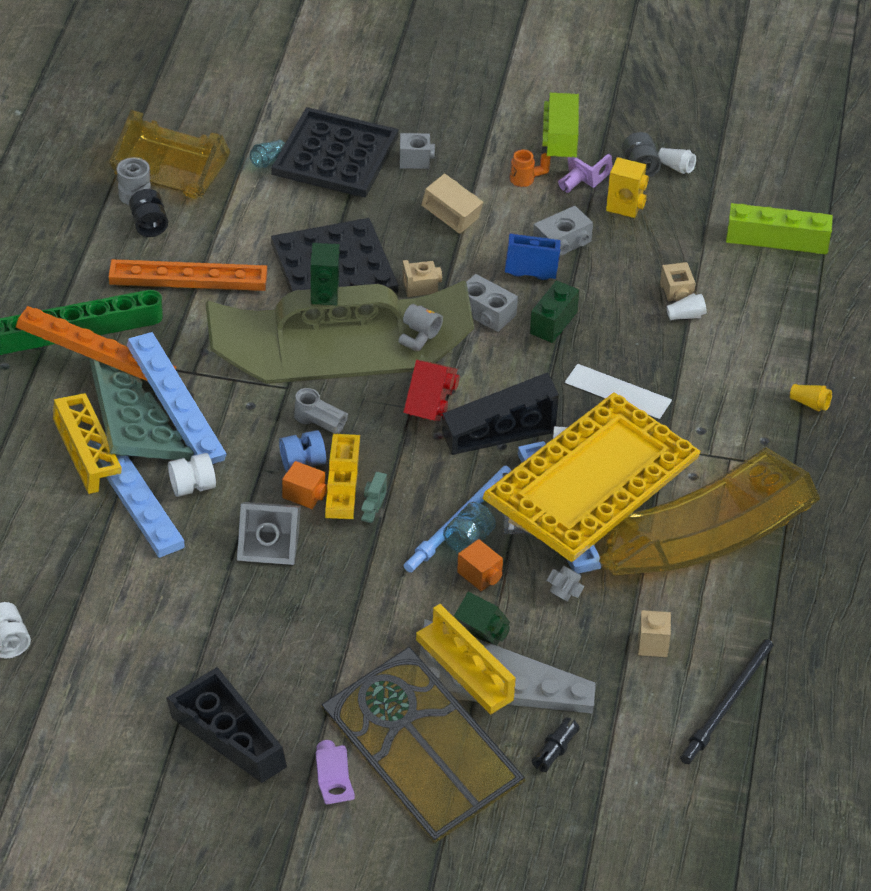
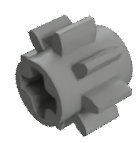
M563 566L560 571L553 569L546 580L552 584L549 591L566 601L570 599L571 595L578 598L585 587L579 583L582 576L566 566Z

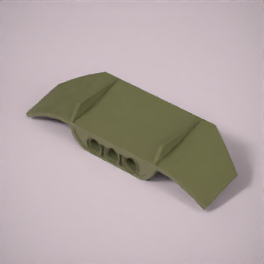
M465 280L433 294L412 299L398 300L397 295L390 288L380 284L339 287L338 305L311 304V289L296 290L287 294L278 302L274 310H244L221 305L209 300L205 303L211 351L265 384L413 372L416 360L432 363L438 362L474 330L468 288ZM411 304L423 306L443 316V323L437 335L432 339L428 338L422 349L418 352L399 343V338L402 334L416 339L419 332L411 329L409 325L403 322L404 314Z

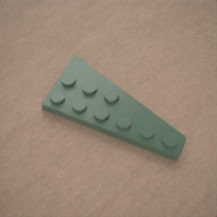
M89 358L110 454L172 460L184 458L186 461H190L194 452L190 447L183 445L181 442L182 436L178 430H172L168 424L169 418L151 393L143 390L141 379Z

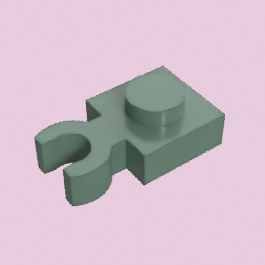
M376 472L372 482H367L364 490V498L367 499L361 508V511H364L361 521L373 523L376 512H379L387 492V474Z

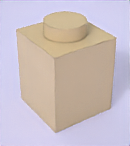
M641 610L638 632V655L668 657L671 637V612Z

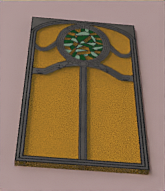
M410 646L321 704L326 714L434 843L440 841L526 781L520 771Z

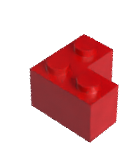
M416 360L403 413L440 421L441 416L447 412L448 401L445 400L446 394L451 395L452 390L456 391L460 378L457 375L458 369L428 361Z

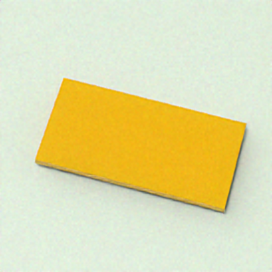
M613 392L487 489L482 499L567 560L573 562L699 457L701 451L689 441L676 435L667 426L654 420L645 411L635 407L623 396Z

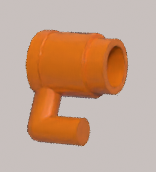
M528 150L516 151L511 161L510 182L519 187L531 185L534 182V177L549 172L551 156H547V153L541 154L540 165L535 166L532 152Z

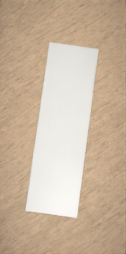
M580 364L576 365L564 382L603 398H607L615 392L623 396L638 409L658 419L662 417L672 399Z

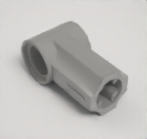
M303 388L296 393L294 418L296 421L302 424L315 423L334 434H339L343 430L348 419V413L320 400L319 393L314 389Z

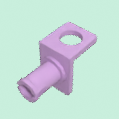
M607 154L593 167H590L577 157H568L569 173L558 181L559 187L563 191L565 190L566 193H569L576 185L583 181L594 188L610 174L612 170V156ZM606 164L605 170L599 175L601 167Z
M330 740L321 741L316 746L318 786L324 803L332 804L355 799L348 775L346 747H335V744ZM333 788H343L346 790L339 795L329 793V790Z

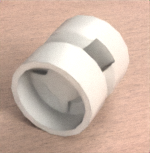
M208 453L194 455L188 462L184 458L168 462L170 482L176 497L192 494L194 488L201 492L216 487L214 468Z
M2 602L0 603V658L8 659L26 651L30 646L31 638L17 607L12 603Z

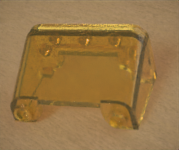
M131 110L109 161V164L115 170L114 173L117 175V166L122 160L133 157L141 158L149 164L150 183L183 192L184 195L193 199L204 196L230 155V150L223 136L212 132L209 138L203 134L201 138L159 127L157 121L152 120L151 123L142 120L143 113Z

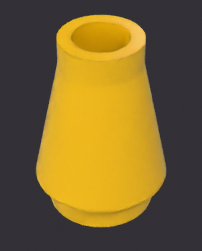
M793 384L790 391V399L798 401L818 412L821 410L826 411L832 400V390L827 389L823 385Z

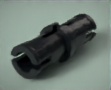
M564 718L555 732L548 734L545 738L544 746L532 758V764L536 769L543 763L544 765L540 771L547 772L556 758L566 752L567 744L580 730L579 724L575 720L568 726L572 718Z

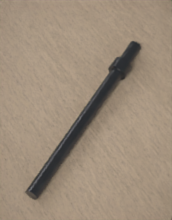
M763 640L702 727L696 729L691 735L689 745L680 756V760L684 764H690L697 753L704 750L711 740L710 735L773 648L774 644L771 640Z

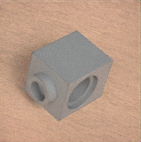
M400 133V168L429 169L430 159H435V144H430V134Z

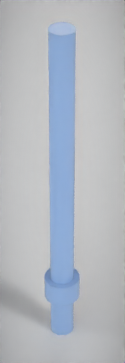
M503 466L428 541H423L415 549V554L404 564L405 570L411 573L423 561H428L435 554V549L484 501L482 499L484 492L511 472V469L508 466Z

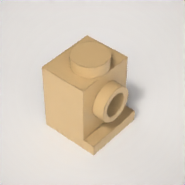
M403 260L402 281L407 297L429 295L438 292V283L442 282L441 268L435 267L433 261L409 264L408 260Z
M687 262L662 265L660 286L661 288L663 287L668 301L677 302L693 294L695 291V281ZM681 274L680 278L673 279L671 276Z

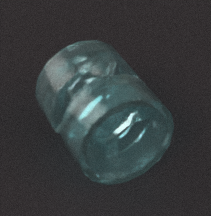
M471 502L444 528L443 535L448 545L459 553L478 539L484 540L496 528V521L493 514L484 505Z

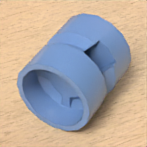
M319 430L302 433L301 438L292 435L279 439L280 455L286 472H288L295 461L311 467L326 465V451Z

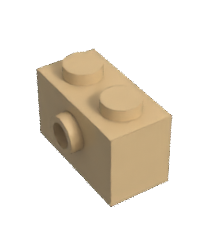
M444 173L426 188L421 205L461 234L479 219L483 201Z

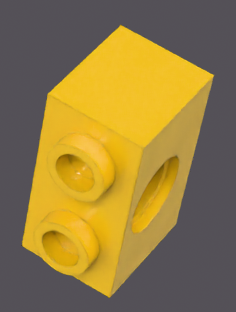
M617 157L610 172L606 211L635 218L638 210H643L647 195L643 194V190H646L649 176L645 175L646 164Z

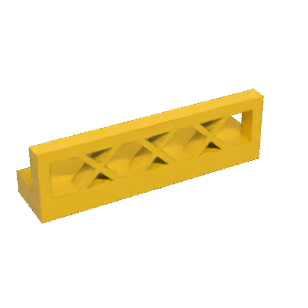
M86 393L54 399L53 420L87 493L99 492L100 478L121 474L122 467L116 455L110 454L107 436ZM82 404L84 409L80 413L70 409L69 406ZM82 421L93 427L88 431L78 427V425ZM89 441H95L102 446L99 450L89 447L87 445ZM101 459L109 462L111 466L98 468L96 463Z
M441 604L433 607V623L416 632V640L490 715L514 701L516 678Z

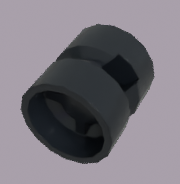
M142 189L133 194L129 200V206L137 232L145 237H155L162 234L168 227V218L160 194L152 189Z

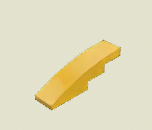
M333 434L329 460L325 518L354 519L360 435Z

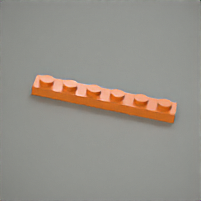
M111 259L109 271V285L266 291L267 265Z
M29 306L26 307L18 318L16 328L148 381L128 347L118 343L116 340L107 339L93 333L89 329H83L64 319L56 318L44 313L40 309Z

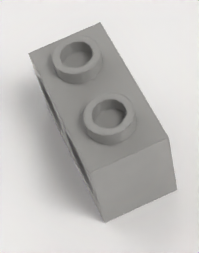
M477 274L473 275L466 282L474 320L499 332L517 315V295Z

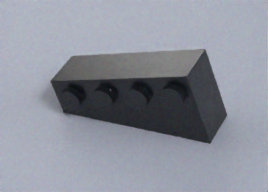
M544 373L443 413L442 434L452 455L552 434L557 422L559 394L549 373Z
M218 667L166 698L172 719L259 782L263 783L287 768L281 744Z

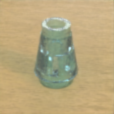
M282 140L254 145L249 154L251 162L256 167L266 168L276 160L285 143Z

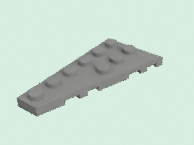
M425 619L423 628L433 622ZM477 639L516 678L514 701L507 705L593 714L595 682ZM421 645L419 658L455 699L476 701ZM418 666L415 686L426 687L429 684V678ZM435 684L427 692L415 691V695L446 698Z

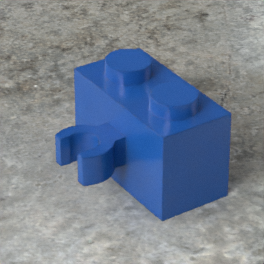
M509 234L505 273H510L517 277L524 275L535 276L541 280L556 279L561 240Z

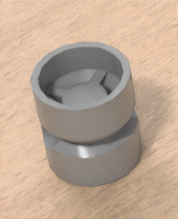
M127 158L122 160L117 166L118 195L123 203L129 205L130 198L137 191L151 189L150 167L141 158Z

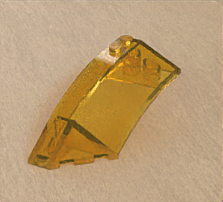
M765 447L722 477L692 493L650 509L631 513L617 525V528L611 530L606 543L608 550L601 555L599 562L602 567L613 575L672 571L701 564L734 552L759 540L779 527L785 526L789 520L801 512L810 509L814 503L820 500V497L807 471Z

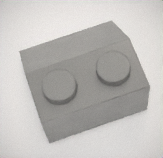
M252 502L241 503L237 561L294 565L299 536L301 506Z

